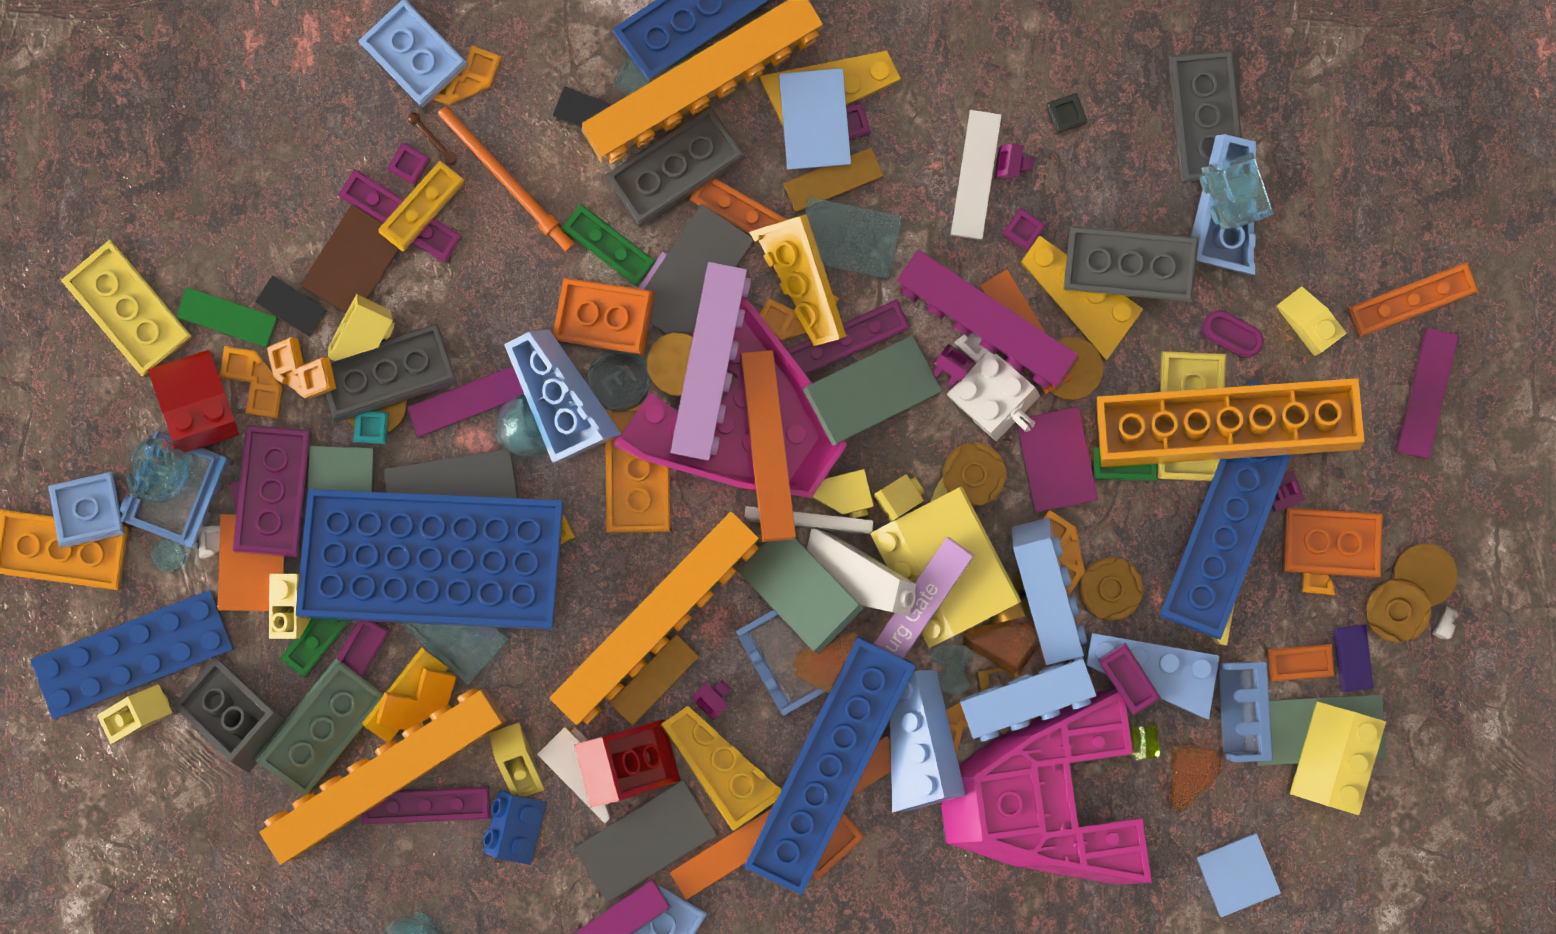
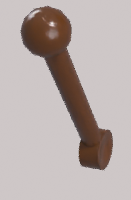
M410 113L408 115V122L416 125L442 153L445 163L449 165L454 164L457 160L456 155L451 151L448 152L420 121L418 113Z

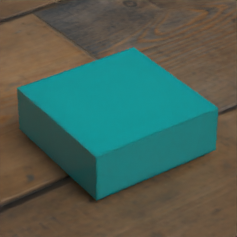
M370 411L355 416L353 442L387 445L389 412Z

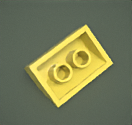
M1316 701L1290 794L1359 815L1386 721Z

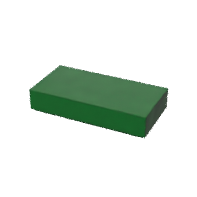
M1093 447L1094 479L1158 480V464L1101 467L1100 447Z

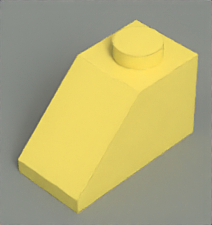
M1302 286L1276 305L1314 356L1322 353L1347 334L1329 309Z
M356 294L327 348L328 357L333 361H337L378 348L382 339L387 340L393 331L395 323L392 322L391 310Z
M864 469L824 479L812 496L815 500L841 515L849 514L850 518L869 515L867 509L874 507Z
M906 474L875 493L873 497L891 523L924 501L921 495L925 491L916 477L909 479Z
M159 684L126 697L97 716L110 743L113 744L172 714V711L169 707L167 696L162 692Z
M518 722L489 733L495 761L511 794L527 797L544 791L545 788L533 753L520 723Z

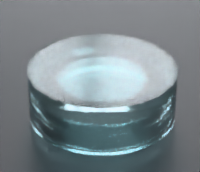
M163 540L154 547L152 560L158 569L173 572L180 569L185 563L186 551L178 542Z

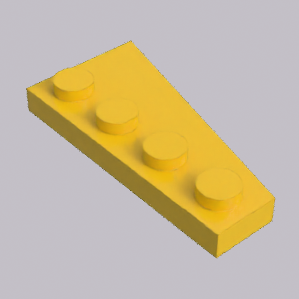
M888 51L759 76V79L783 127L779 74L843 68L847 107L900 82L901 78Z
M807 214L751 231L750 234L754 241H759L766 253L763 257L768 266L774 267L782 281L779 285L784 294H788L796 306L794 311L813 345L817 346L846 337Z
M1039 236L1020 263L1041 288L1056 302L1066 317L1068 316L1080 330L1079 332L1099 351L1100 356L1106 362L1143 311V308L1122 295L1064 290L1067 254Z
M686 706L660 724L732 831L742 826L776 801L781 788L776 786L761 770L741 755L742 753L733 745H730L715 729L689 706Z

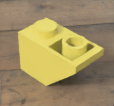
M270 574L269 638L300 639L311 618L295 616L299 574Z

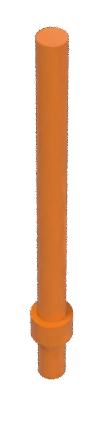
M444 106L438 112L441 119L539 223L538 228L546 236L550 235L565 252H568L575 243L559 227L560 222L552 214L548 215L449 107Z

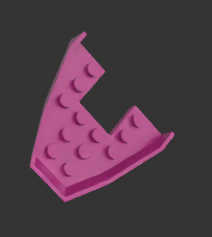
M741 297L739 309L745 310L742 328H735L733 341L739 342L735 361L729 360L727 371L738 379L720 403L726 405L723 423H716L714 436L720 437L716 456L710 455L709 461L670 454L678 411L652 393H649L622 432V435L617 437L614 447L641 460L738 488L756 490L740 355L744 352L773 350L790 493L794 496L812 498L847 444L845 441H842L832 446L803 391L812 382L753 305Z
M1117 689L1095 692L1096 696L1090 698L1091 704L1078 709H1073L1072 705L1059 709L1061 714L1053 718L1042 720L1040 716L1030 721V725L1010 731L996 738L960 763L959 769L966 796L942 802L941 809L946 843L1021 868L1108 884L1152 883L1143 818L1078 826L1070 763L1133 754L1126 703Z

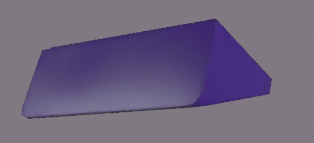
M1366 625L1334 628L1341 692L1374 688Z

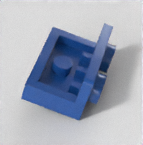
M500 790L492 804L491 812L493 816L490 828L484 836V853L496 859L531 865L546 802Z

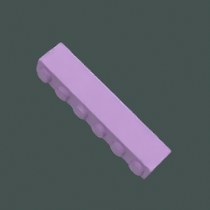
M708 262L670 454L709 461L710 455L716 456L720 437L714 436L716 423H723L726 405L720 404L723 391L729 392L732 373L727 372L729 360L735 361L739 342L733 341L735 328H742L745 310L739 309L741 297H748L751 278L746 277L747 269Z

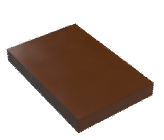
M351 205L300 285L346 313L356 294L366 299L370 298L400 249L379 233L382 223Z

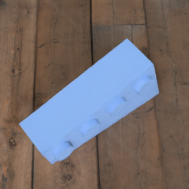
M1227 134L1216 135L1191 234V237H1199L1197 263L1246 275H1255V141Z
M549 329L528 332L504 344L553 463L574 458L622 435Z
M1050 518L1012 527L1013 549L1046 665L1084 656L1083 645L1088 644L1084 625L1078 626L1075 615L1080 614L1076 596L1070 597L1068 586L1072 585L1067 566L1062 567L1060 556L1064 555L1059 536L1054 537Z
M1088 633V644H1086L1084 662L1087 667L1107 675L1098 659L1126 642L1159 693L1161 700L1209 720L1220 656Z
M1082 657L1070 659V663L1063 665V663L1052 664L1038 671L1039 674L1023 675L1009 681V685H996L959 699L973 739L979 737L981 742L999 736L998 730L1010 726L1011 731L1018 730L1030 725L1029 719L1041 716L1042 720H1046L1060 715L1059 709L1072 705L1073 709H1078L1091 704L1090 698L1095 697L1096 693L1084 659Z
M937 670L913 671L890 717L892 812L916 810L966 796Z

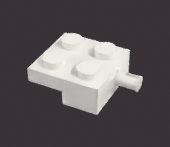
M989 351L964 376L962 381H959L947 393L949 399L969 415L974 423L996 442L1015 422L1025 432L1031 430L1029 426L1033 428L1035 425V421L1028 417L1025 412L1040 397L1037 389L999 355H994Z

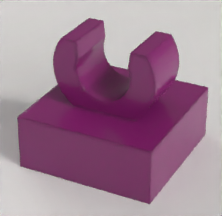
M1011 143L999 146L994 178L1008 180L1019 177V173H1025V171L1032 172L1034 159L1022 156L1023 145Z
M948 343L934 363L937 367L933 375L937 378L941 371H946L951 375V379L947 384L951 387L957 380L962 381L974 360Z
M1294 471L1288 472L1283 476L1272 505L1274 512L1306 500Z
M723 680L713 689L705 683L691 699L714 720L728 706L722 697L731 688Z

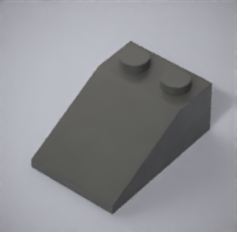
M216 657L173 705L231 763L248 773L257 764L255 757L286 720L269 702Z

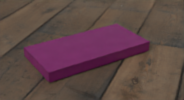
M246 425L233 552L298 558L311 438L310 430Z

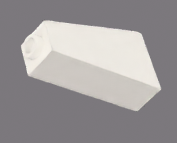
M811 529L807 550L861 606L910 616L911 608L915 602L917 584L835 534Z

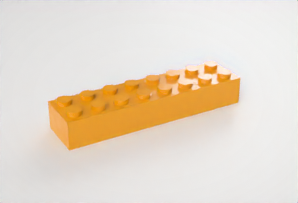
M787 0L582 123V132L600 162L603 164L609 160L610 164H614L627 155V149L636 144L640 148L654 139L653 136L656 131L661 128L665 132L673 129L681 123L682 116L686 113L691 112L692 115H696L709 106L708 103L711 98L716 95L719 99L728 96L736 90L735 87L738 85V82L745 79L746 83H749L762 75V71L768 64L772 63L775 67L790 58L789 54L792 53L793 49L799 47L802 51L817 41L816 38L820 36L818 33L823 23L809 0Z
M1358 378L1097 397L1101 467L1360 450L1364 444Z
M730 511L549 699L575 725H579L582 722L586 724L591 723L602 711L599 707L600 703L605 698L612 701L625 688L621 682L628 675L632 678L635 677L647 665L643 659L651 651L657 655L670 640L666 636L672 629L675 628L677 631H680L692 619L688 613L696 605L702 608L714 596L710 590L718 582L725 585L737 572L733 567L741 559L747 562L759 550V547L756 545L759 538Z
M476 687L468 690L457 698L459 704L451 708L450 705H445L429 716L432 721L427 725H424L423 722L417 723L404 731L402 735L405 739L399 743L396 740L387 742L374 751L377 755L374 759L363 758L348 767L347 770L350 774L343 778L342 775L329 779L319 786L322 790L321 793L317 795L314 792L306 794L292 803L293 811L288 812L287 809L282 812L280 811L264 821L267 827L259 833L279 865L293 860L360 817L361 814L377 806L389 796L402 790L508 722L488 689L479 691Z

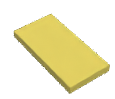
M108 240L61 280L144 378L149 374L147 369L159 366L193 337L112 240Z
M1161 352L1160 392L1225 388L1226 354ZM1220 459L1159 463L1158 479L1212 481Z

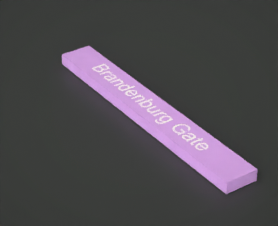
M946 537L915 583L917 584L915 602L911 608L910 616L894 613L874 644L905 658L975 555L951 537Z

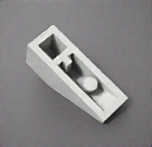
M566 726L537 755L606 823L611 818L608 804L590 807L574 744L587 741L588 738L577 727L571 730Z

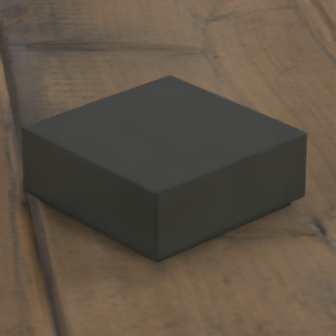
M1077 92L1046 104L1056 134L1087 124Z

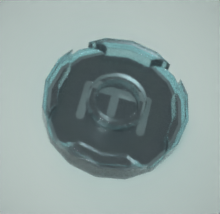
M608 350L592 361L588 372L587 384L605 409L613 412L628 411L637 407L646 398L650 389V375L645 360L638 354Z

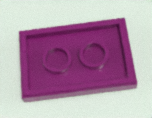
M1079 406L1028 416L1035 421L1034 427L1029 426L1031 430L1025 432L1016 423L1034 513L1098 500Z

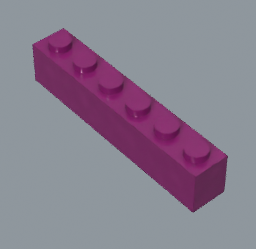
M920 250L916 251L897 279V283L903 287L900 293L915 303L918 298L928 304L926 310L941 320L944 316H947L955 322L952 327L966 337H969L971 333L981 339L979 345L994 355L997 351H1000L1008 357L1006 360L1007 364L1019 372H1022L1024 368L1035 375L1032 380L1046 390H1049L1051 386L1058 390L1079 359L1077 353Z

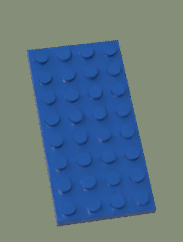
M308 489L295 616L312 619L554 630L564 502L562 500Z

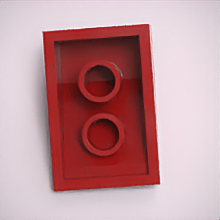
M209 350L147 369L177 456L239 435Z
M664 719L574 744L590 807L621 801L680 781L669 737L660 725L665 722Z

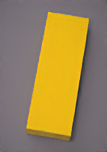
M439 161L379 228V233L404 252L464 185L465 180L443 162Z
M421 647L387 692L415 697L424 667L446 671L448 666ZM382 697L362 724L381 739L389 742L400 729L380 726L376 723Z

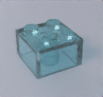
M1253 152L1235 155L1201 167L1203 173L1200 176L1201 186L1206 194H1210L1213 206H1210L1211 215L1214 222L1220 224L1221 229L1238 228L1274 215Z

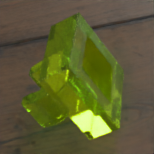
M1157 725L1132 727L1133 730H1130V736L1133 739L1134 747L1132 748L1133 754L1128 756L1135 755V760L1160 757Z

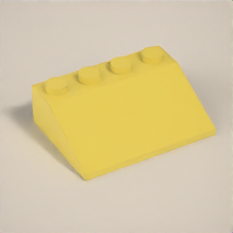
M962 486L870 533L886 566L913 583H916L948 536L975 555L921 633L929 648L1021 602Z

